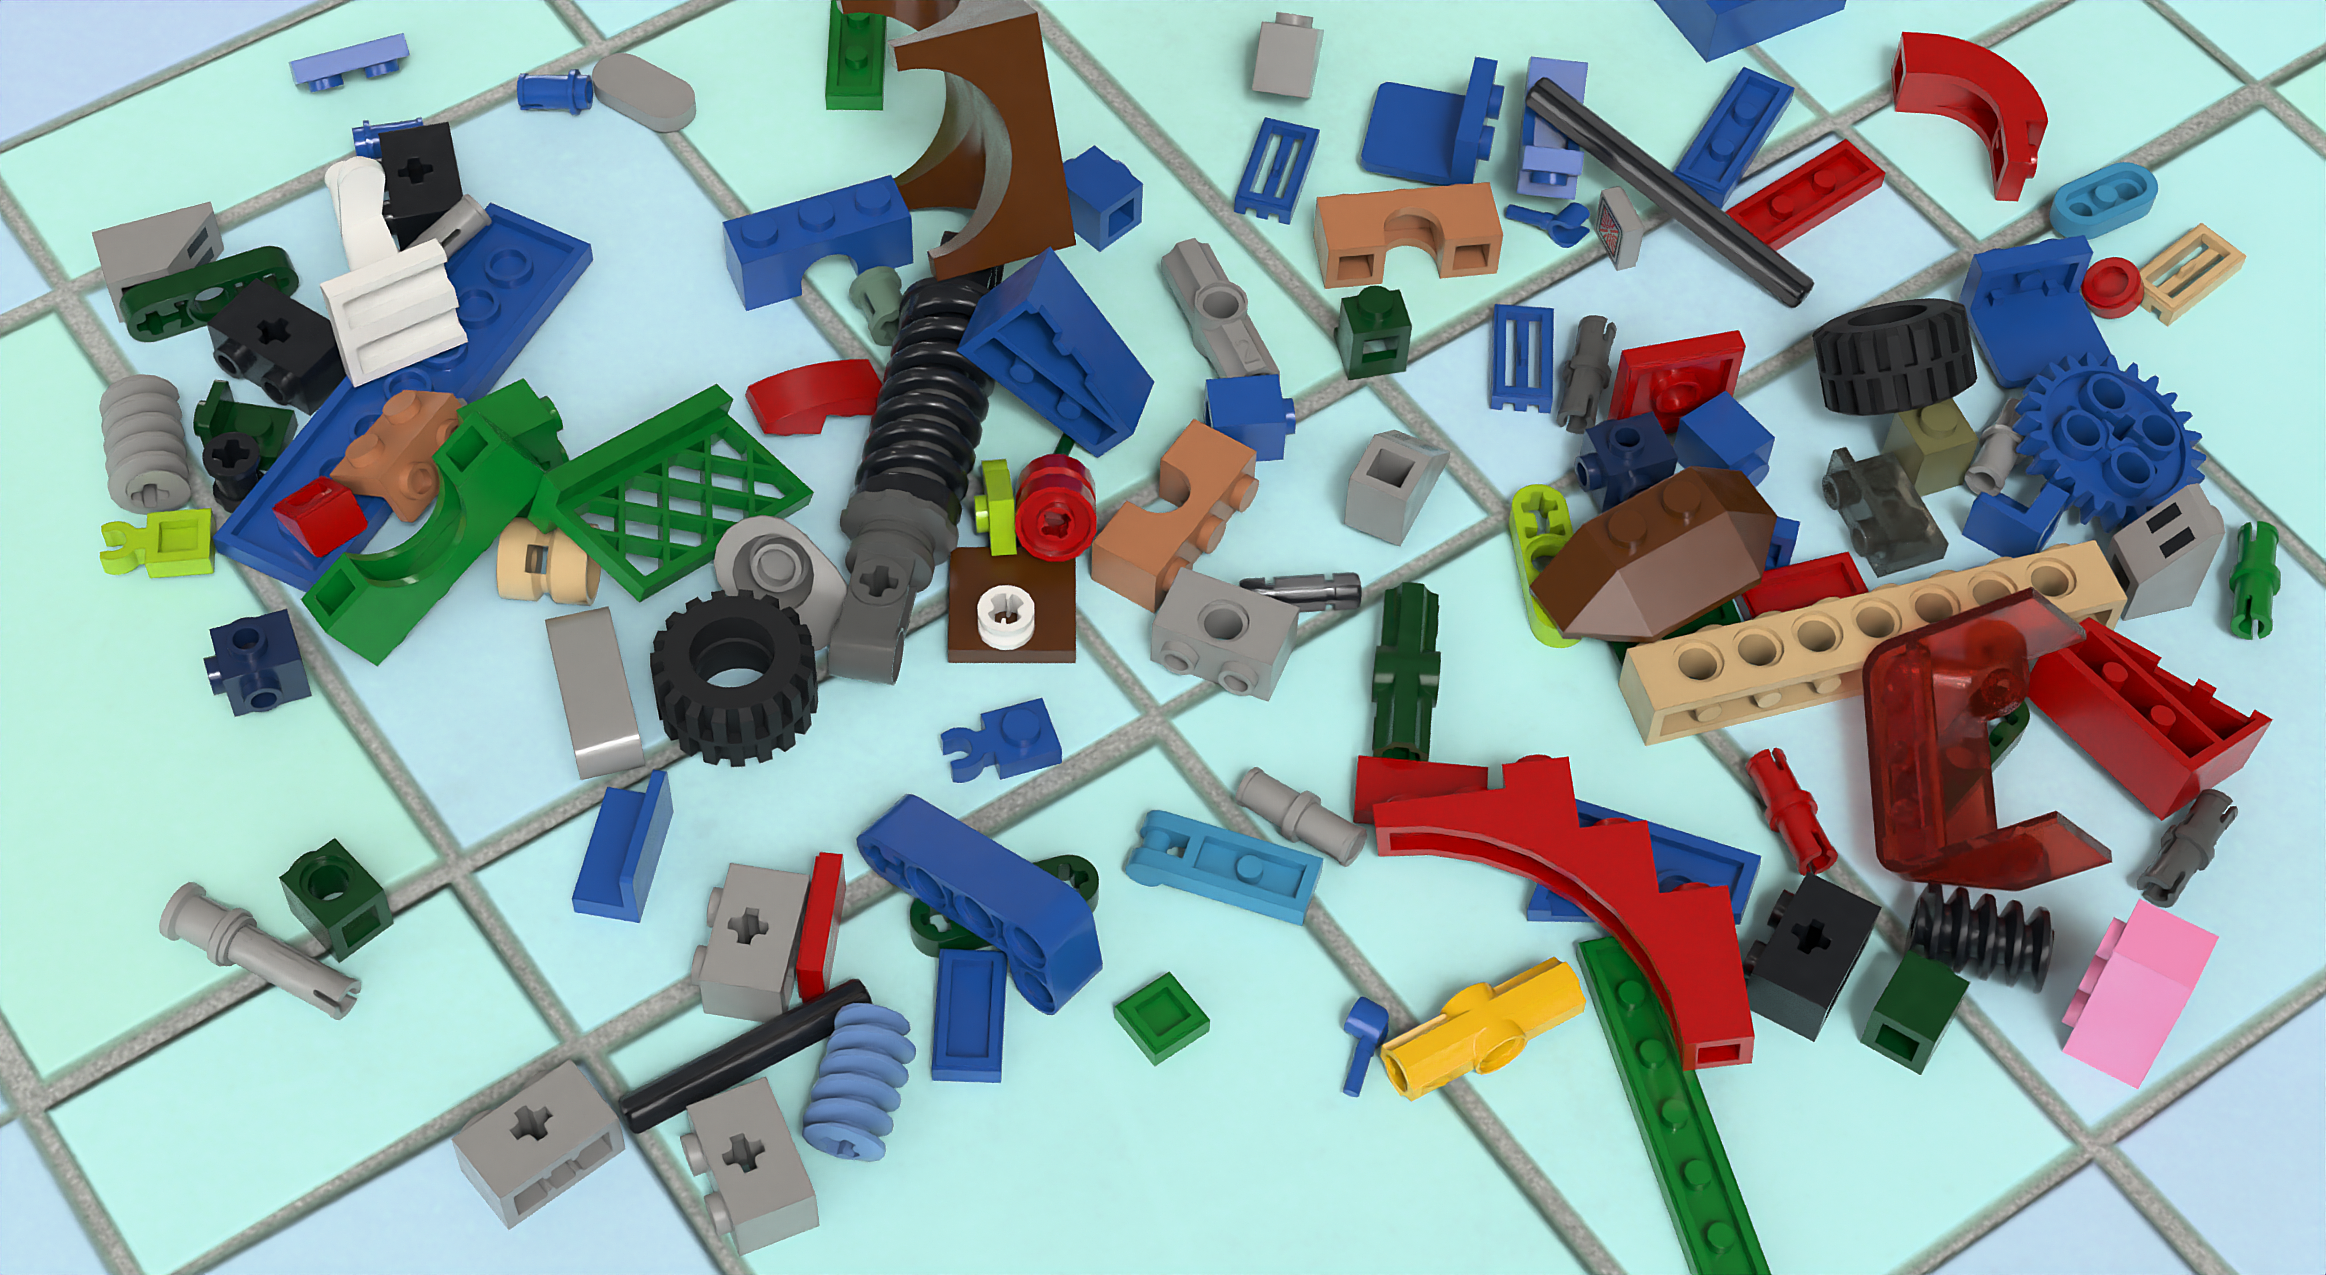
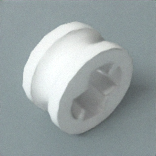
M1002 585L989 589L981 596L977 605L978 633L985 643L996 649L1013 650L1025 645L1031 639L1035 630L1034 602L1027 592L1015 586ZM1006 611V617H1010L1011 612L1017 614V621L1006 624V618H1002L1001 623L995 622V614Z

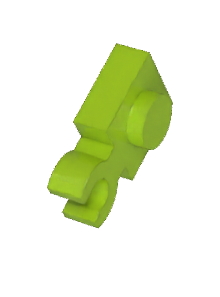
M981 460L984 488L983 495L974 496L976 533L988 532L992 556L1017 554L1014 497L1007 460Z
M212 508L147 513L146 528H135L131 524L122 521L109 522L101 526L106 546L115 547L123 545L122 548L115 551L107 550L100 552L99 558L107 574H125L131 572L140 564H145L149 578L214 573L215 544L212 537L216 534V521Z

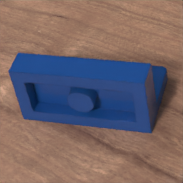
M653 769L646 793L607 787L572 896L574 912L640 923L674 812L667 771Z

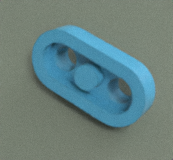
M2129 162L2112 164L2060 187L2055 194L2049 211L2050 222L2065 237L2085 235L2087 240L2097 238L2146 216L2150 212L2158 193V182L2149 170L2138 164Z

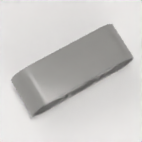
M609 606L546 619L545 624L580 780L644 767L645 759Z

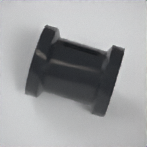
M228 432L214 437L206 444L203 450L204 468L210 476L215 478L213 484L214 499L225 511L233 513L265 475L258 468L261 461L259 446L254 438L246 433Z

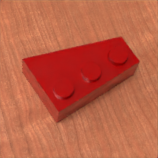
M2088 617L2046 643L2021 692L2163 821L2195 800L2202 790L2213 788L2242 769L2273 719L2255 709L2250 717L2242 714L2212 697L2217 689L2199 678L2194 686L2158 667L2157 665L2162 657Z

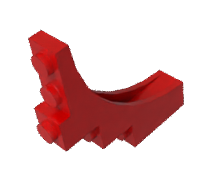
M1535 754L1525 756L1515 763L1502 764L1503 788L1490 790L1483 786H1468L1450 795L1424 798L1417 794H1401L1390 798L1387 802L1372 804L1378 857L1433 855L1484 863L1531 879L1578 906L1610 933L1649 981L1670 1022L1683 1071L1752 1063L1755 1034L1728 885L1710 887L1706 883L1691 882L1679 885L1671 892L1659 893L1648 821L1630 822L1625 818L1616 817L1603 819L1591 827L1580 828L1569 756L1551 758L1547 755Z

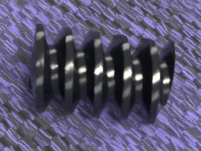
M1932 880L1927 884L1916 901L1907 932L1904 956L1908 950L1913 951L1917 944L1924 946L1926 959L1938 960L1943 951L1950 952L1952 970L1956 974L1961 973L1970 958H1975L1978 962L1979 979L1987 981L1997 964L2003 965L2006 986L2012 988L2024 971L2031 972L2033 993L2039 994L2049 969L2055 931L2051 928L2050 912L2045 907L2039 906L2035 908L2025 922L2023 905L2020 901L2011 900L1998 916L1996 899L1992 894H1983L1974 908L1971 909L1968 890L1959 886L1953 891L1947 902L1944 903L1941 883Z

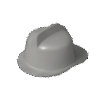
M767 515L743 518L728 528L717 544L714 559L718 583L725 590L727 596H738L739 589L753 590L754 598L759 600L766 594L779 599L780 610L790 606L799 614L800 625L806 624L811 633L814 651L821 650L829 645L835 623L841 616L848 590L847 583L836 566L805 533L782 518Z

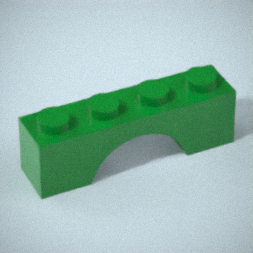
M474 410L432 455L439 475L440 488L435 508L422 528L404 543L387 551L374 554L343 552L300 599L326 634L377 667L395 647L404 641L407 634L436 602L448 593L451 586L481 553L491 546L494 539L515 516L535 498L542 476L547 473L522 444L477 410Z

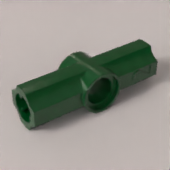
M1402 582L1398 587L1385 590L1381 644L1376 646L1371 702H1376L1372 740L1373 757L1426 762L1429 760L1432 708H1436L1441 666V652L1436 651L1440 605H1438L1439 595L1429 591L1425 584Z

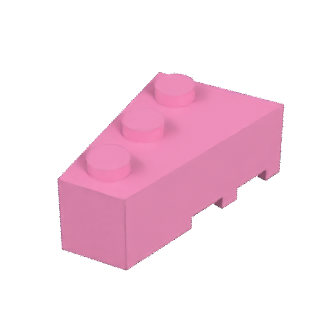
M2139 898L2127 923L2115 917L2110 923L2061 1021L2074 1028L2062 1052L2139 1089L2190 998L2219 936Z

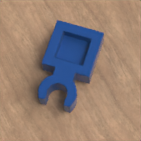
M1043 698L980 714V731L975 732L968 728L957 727L949 729L940 735L943 755L958 751L969 754L966 758L950 762L951 778L955 783L969 782L977 778L985 767L995 765L998 776L1002 780L1062 763V747Z

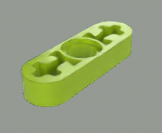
M1543 484L1528 485L1517 491L1512 499L1509 530L1529 624L1535 638L1544 645L1553 648H1568L1581 640L1563 639L1529 593V586L1541 573L1534 568L1532 561L1540 556L1555 557L1574 535L1568 506L1563 495L1553 487ZM1539 510L1541 517L1547 519L1544 534L1537 535L1538 525L1536 516L1529 511Z

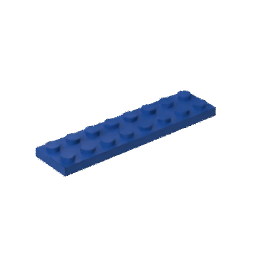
M490 202L484 210L491 218L492 223L489 226L486 225L453 254L448 262L444 263L447 278L455 288L459 307L455 308L458 321L466 332L468 342L357 387H354L348 376H346L212 537L217 552L306 593L343 552L360 554L393 512L384 497L353 494L367 520L368 527L360 534L319 558L311 554L275 516L272 508L275 507L276 503L321 475L332 479L329 474L345 457L347 447L369 430L383 414L382 410L386 402L403 390L453 393L456 398H463L467 404L486 396L593 261L591 244Z

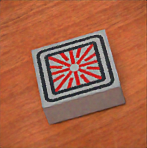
M1617 186L1601 190L1594 231L1616 271L1635 267L1645 226L1624 189Z

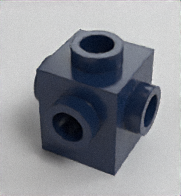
M1652 411L1622 420H1606L1592 428L1585 429L1580 456L1575 458L1574 467L1581 489L1584 492H1591L1601 513H1604L1674 475L1678 456Z
M287 609L257 617L240 618L230 624L209 629L215 655L203 658L214 696L227 693L235 717L251 712L270 711L280 704L312 696Z

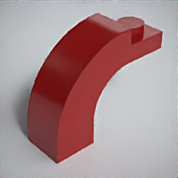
M1902 32L1891 69L1895 112L1942 115L1957 120L1971 128L1983 140L1988 149L1995 200L2018 202L2025 180L2033 179L2035 176L2038 151L2048 124L2045 106L2034 86L2011 63L1982 46L1941 34Z

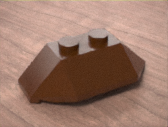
M1689 466L1582 524L1529 586V593L1563 639L1581 640L1582 636L1605 641L1654 643L1761 584L1772 536L1777 523V514L1742 471Z

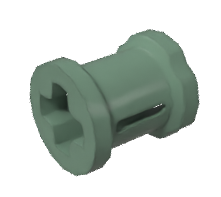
M877 266L866 270L852 282L849 289V296L853 304L857 308L864 310L869 320L868 329L874 342L881 346H892L893 340L898 334L899 307L903 296L900 291L902 287L901 279L895 269L888 266Z

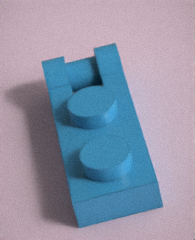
M1152 810L1147 813L1140 830L1141 837L1144 839L1141 847L1133 849L1125 868L1126 874L1130 879L1149 887L1164 884L1303 926L1322 873L1324 858L1167 811ZM1177 846L1186 850L1183 858L1167 854L1168 849Z

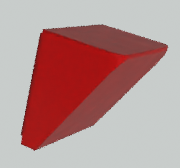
M322 475L279 501L272 508L275 516L317 558L325 556L368 527L367 520L351 489Z

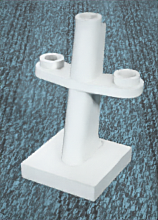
M363 156L353 157L347 161L333 164L327 170L324 179L325 184L330 190L350 272L320 283V288L345 373L353 386L357 387L468 342L466 332L458 321L455 308L459 307L455 288L447 278L444 263L448 262L446 253L438 240L434 238L402 252L394 243L382 215L385 174L381 164L374 159Z

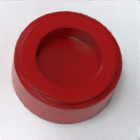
M2110 257L2094 263L2086 271L2081 284V292L2088 308L2095 315L2106 319H2115L2130 314L2139 306L2144 296V283L2139 270L2132 262L2120 257Z

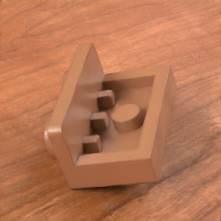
M403 390L394 395L386 402L382 410L383 414L369 430L347 447L345 457L329 474L334 481L350 488L353 494L384 497L402 522H414L439 493V475L432 455L459 427L456 410L462 407L453 393Z

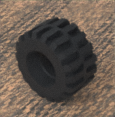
M1927 298L1871 306L1838 316L1825 323L1812 334L1825 407L1833 412L1855 416H1870L1914 410L1953 398L1974 385L1978 379L1965 305L1954 301Z
M739 589L738 596H726L725 590L711 592V600L702 602L696 597L685 603L686 613L681 614L674 611L665 620L667 631H658L654 638L655 652L650 653V667L659 720H663L664 731L670 740L679 739L680 750L691 757L700 751L703 754V761L713 765H718L722 758L730 759L731 767H744L745 759L757 757L760 764L773 759L772 750L776 748L784 752L788 751L796 745L795 733L805 735L812 725L811 714L817 712L818 683L812 636L806 624L800 625L799 614L790 606L780 610L779 599L766 594L759 600L754 598L753 590ZM730 669H750L763 674L754 682L739 687H720L707 682L718 673Z

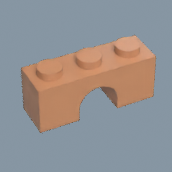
M1490 182L1317 197L1313 238L1324 288L1331 289L1382 284L1386 252L1399 246L1417 247L1430 254L1436 262L1440 279L1496 274L1503 231Z
M1193 419L1160 460L1159 497L1174 504L1178 509L1166 513H1154L1146 511L1126 500L1092 542L1091 579L1155 613L1163 603L1180 567L1193 570V564L1203 552L1207 554L1212 553L1224 535L1228 520L1236 510L1241 513L1244 512L1254 500L1259 487V480L1255 478L1257 451Z

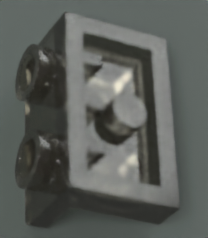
M1847 447L1833 450L1826 475L1822 479L1824 498L1832 510H1838L1850 531V539L1854 550L1860 557L1867 559L1877 578L1944 559L1949 543L1893 451L1855 462Z

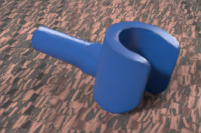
M1576 202L1570 203L1558 215L1549 212L1543 213L1509 204L1506 211V218L1548 230L1551 239L1562 248L1576 245L1590 232L1589 228L1581 226L1590 217V212L1585 206Z
M1360 997L1357 1000L1344 1025V1031L1360 1039L1355 1048L1343 1093L1351 1097H1359L1370 1059L1374 1056L1375 1049H1378L1383 1044L1389 1032V1015L1387 1010L1366 997Z

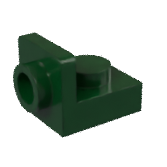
M217 379L214 380L207 399L200 400L197 404L193 419L194 433L197 437L201 438L204 448L214 437L223 433L240 432L254 438L260 449L261 461L258 468L262 471L270 469L293 441L298 428L294 410L234 402L229 382Z

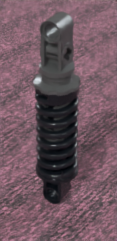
M945 231L940 246L950 241L958 232ZM1005 264L937 281L934 277L925 278L908 287L902 296L899 307L898 334L893 340L890 353L891 359L887 363L884 373V384L878 393L877 410L871 418L870 435L865 440L862 462L857 468L854 482L855 489L850 494L847 508L842 510L840 516L841 531L851 541L845 558V564L851 577L841 616L835 623L831 637L828 657V673L831 676L893 686L896 684L902 663L904 640L916 595L930 585L935 566L946 562L951 551L957 548L959 539L957 524L960 522L962 514L960 502L967 495L969 486L967 475L973 470L976 454L974 449L980 444L983 432L981 423L986 419L989 409L987 398L993 393L996 380L956 350L979 299L1002 282Z

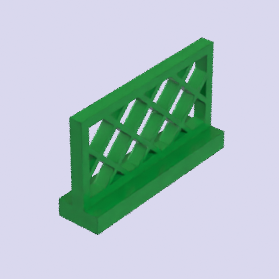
M716 383L544 474L527 519L543 534H547L559 527L640 603L715 559L717 544L727 529L737 522L713 518L712 504L743 510V518L767 515L785 519L809 505L814 492L728 415L734 399ZM724 439L741 455V460L712 455L711 445ZM679 466L699 470L700 483L669 478V468ZM712 473L741 478L742 491L712 486ZM754 481L772 484L785 496L778 499L755 494ZM635 489L656 493L657 507L625 501V492ZM669 496L700 502L701 515L670 510ZM592 513L613 517L614 532L592 528L580 516ZM625 520L658 526V540L626 534ZM670 528L701 534V544L694 547L670 542ZM626 553L658 558V569L644 576L626 559Z

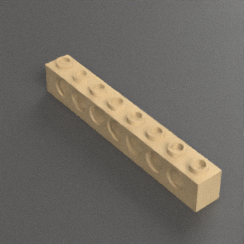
M2096 540L2074 545L2060 543L2040 553L2014 559L2008 556L2000 557L1980 567L1958 572L1944 570L1932 575L1928 579L1902 585L1894 583L1884 584L1873 589L1871 592L1842 599L1828 597L1816 602L1812 606L1787 612L1768 611L1760 614L1753 620L1727 626L1718 624L1708 625L1693 634L1667 640L1659 639L1654 643H1639L1633 648H1628L1626 651L1618 686L1645 746L2042 652L2049 640L2088 617L2114 631L2128 598Z

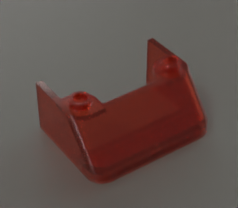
M2033 587L1885 640L1877 645L1866 658L1862 670L1876 855L1880 864L1885 869L1902 880L1918 883H1929L1935 880L1939 881L1941 885L2016 892L2112 863V854L2109 848L2058 811H2053L1998 829L1987 722L2013 712L2024 701L2030 687L2029 660L2086 641L2085 629Z

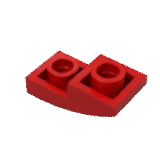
M847 359L806 365L767 377L749 385L745 397L764 434H777L781 436L821 434L827 415L842 417L873 415L877 410L878 393L883 385L869 359Z

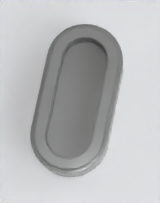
M627 53L612 54L601 59L592 71L594 92L601 103L658 132L678 131L688 126L695 118L696 102L693 88L686 81L638 56Z

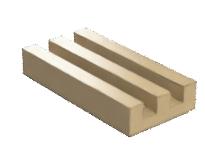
M2200 223L2139 270L2144 283V296L2141 307L2149 313L2157 308L2162 312L2159 320L2168 327L2240 271L2247 256L2206 225ZM2205 243L2209 246L2206 251L2186 263L2176 274L2158 288L2152 284ZM2221 257H2224L2222 261L2216 264L2213 268L2207 271L2204 275L2198 278L2195 282L2189 285L2177 296H2175L2173 299L2171 298L2173 294H2175L2178 290H2180L2187 283L2193 280L2196 276L2202 273L2205 269L2211 266L2214 262H2216Z

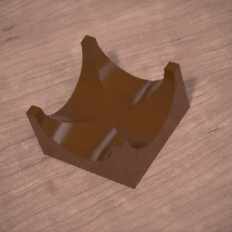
M836 0L837 7L843 14H880L903 22L918 31L887 41L892 66L898 72L910 69H933L944 72L946 102L938 132L931 145L916 163L905 172L893 178L908 210L930 207H956L975 210L969 222L955 237L945 244L927 251L931 274L937 281L1037 256L1048 247L1056 251L1075 246L1076 239L1038 12L1024 0Z

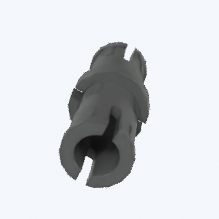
M1589 315L1580 320L1571 361L1568 359L1565 362L1562 375L1566 383L1565 392L1556 421L1560 427L1566 425L1570 415L1566 431L1570 433L1584 434L1585 429L1595 426L1602 389H1606L1609 386L1612 373L1608 365L1609 355L1617 328L1611 322L1607 324L1606 333L1603 334L1608 320L1603 316Z
M2215 789L2202 790L2183 821L2178 826H2170L2161 838V850L2158 852L2157 857L2137 880L2138 890H2145L2149 883L2152 882L2142 894L2147 901L2158 907H2172L2193 874L2198 869L2199 871L2205 870L2215 856L2214 846L2238 815L2237 806H2230L2226 813L2223 814L2233 802L2229 796Z

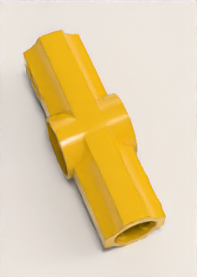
M1552 957L1494 988L1486 982L1467 987L1446 1003L1439 1016L1383 1044L1380 1057L1385 1065L1388 1079L1400 1096L1404 1095L1412 1102L1473 1069L1481 1075L1501 1069L1524 1050L1529 1040L1583 1013L1586 999L1580 988L1579 979L1566 961L1561 962L1556 957Z

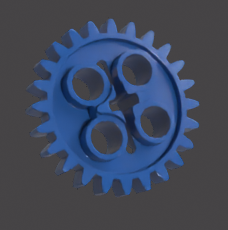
M2086 352L2079 361L2071 354H2067L2058 365L2051 361L2040 374L2033 378L2022 391L2024 397L2014 408L2021 417L2012 426V431L2025 436L2015 449L2017 453L2033 456L2034 461L2025 469L2028 475L2042 474L2047 480L2042 485L2040 492L2048 482L2070 494L2064 511L2075 505L2080 508L2081 524L2086 525L2094 516L2100 517L2104 532L2110 533L2119 523L2122 528H2125L2185 486L2196 483L2200 484L2205 479V475L2197 470V468L2206 460V455L2192 449L2202 439V435L2195 431L2185 430L2184 424L2193 415L2187 411L2175 412L2171 406L2178 397L2175 392L2161 395L2156 391L2159 377L2154 375L2146 382L2138 378V365L2134 362L2125 371H2121L2115 356L2111 354L2101 365H2099L2092 352Z

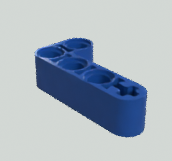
M905 794L856 838L860 854L878 875L1007 953L1012 978L1017 989L1029 1004L1046 1015L1056 1014L1103 969L1092 911L1084 898L1075 889L922 798L913 794Z

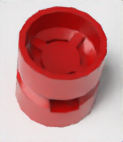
M1047 454L1036 458L1021 471L1016 482L1015 532L1021 545L1032 556L1047 562H1065L1080 556L1091 545L1096 534V490L1089 469L1079 460L1064 454Z

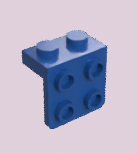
M1475 56L1466 96L1394 82L1382 83L1378 88L1361 154L1362 168L1369 172L1445 186L1473 184L1478 160L1489 161L1495 127L1487 126L1488 118L1498 120L1501 111L1505 86L1494 84L1498 60Z
M2085 235L2064 239H2047L2040 243L2007 249L1995 248L1973 255L1958 301L1965 305L1968 322L2001 386L2005 388L2027 386L2037 374H2040L2048 363L2052 361L2058 365L2067 354H2071L2079 361L2086 352H2092L2099 365L2111 354L2079 292L2094 253Z

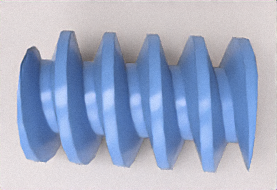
M852 1003L842 1006L836 1014L834 1020L835 1030L827 1041V1055L820 1062L819 1079L811 1090V1104L803 1114L804 1128L802 1136L815 1149L837 1158L865 1162L879 1161L885 1156L886 1146L878 1137L887 1136L893 1130V1119L887 1112H894L900 1107L901 1096L894 1088H901L907 1083L909 1078L908 1070L902 1064H908L915 1059L916 1047L908 1038L904 1037L911 1029L909 1022L902 1014L874 1004Z

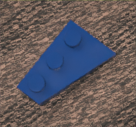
M1575 799L1580 828L1591 827L1596 822L1607 818H1625L1630 822L1644 820ZM1648 821L1659 893L1671 892L1675 887L1691 882L1706 883L1710 887L1728 885L1735 925H1740L1760 869L1762 856ZM1537 883L1527 909V921L1595 922L1578 906Z

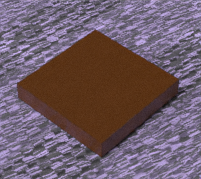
M957 547L951 551L948 663H1076V557L1065 562H1047L1032 556L1024 547H1016L1017 554L992 556L990 547ZM1011 585L1021 588L1030 595L1034 602V633L1025 645L1013 650L993 648L985 643L978 633V602L984 593L997 586ZM1006 611L995 614V622L1001 623L1002 618H1006V624L1014 623L1017 621V614L1011 612L1010 617H1006Z

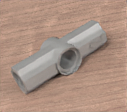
M1196 238L1176 243L1175 247L1162 257L1161 270L1193 327L1192 341L1195 349L1201 355L1211 360L1220 378L1278 374L1280 381V371L1247 313L1248 299L1246 293L1240 286L1229 281L1208 243H1200Z

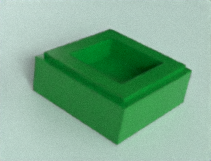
M1170 971L1115 1006L1114 1018L1154 1067L1210 1030V1019Z

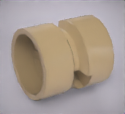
M515 517L500 534L496 568L497 588L502 599L538 601L544 593H550L555 603L591 606L597 596L601 566L559 527L547 534H543L527 518ZM588 523L592 528L600 529L598 524ZM543 548H548L546 574H541Z

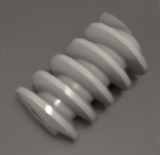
M137 374L122 378L110 385L103 393L99 405L102 417L101 429L104 436L103 448L106 455L105 467L109 477L107 486L111 499L121 508L143 515L151 512L178 510L189 501L191 496V487L187 480L189 469L185 461L187 452L183 442L185 435L180 422L182 411L177 402L180 396L177 388L171 382L155 375Z

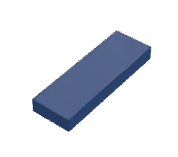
M1743 67L1673 173L1718 208L1722 209L1791 103L1795 88Z

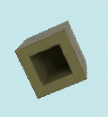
M1953 398L1930 406L1894 413L1881 456L1908 500H1913L1963 485L1965 474L1969 469L1979 439Z

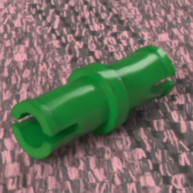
M2257 521L2255 541H2251V522L2245 523L2238 530L2237 564L2232 567L2229 573V588L2234 594L2233 616L2230 627L2235 635L2247 640H2253V624L2255 619L2258 620L2257 635L2259 639L2265 638L2273 630V596L2278 593L2281 585V572L2275 566L2279 532L2272 524Z

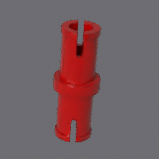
M1779 748L1773 749L1772 755L1775 762L1769 749L1762 750L1749 759L1745 769L1749 777L1753 779L1767 806L1764 816L1771 830L1781 833L1796 862L1799 873L1805 876L1807 872H1811L1808 866L1809 863L1813 874H1820L1833 866L1837 861L1838 854L1834 846H1831L1815 816L1818 806L1812 794L1801 789L1786 761L1787 758L1783 750Z

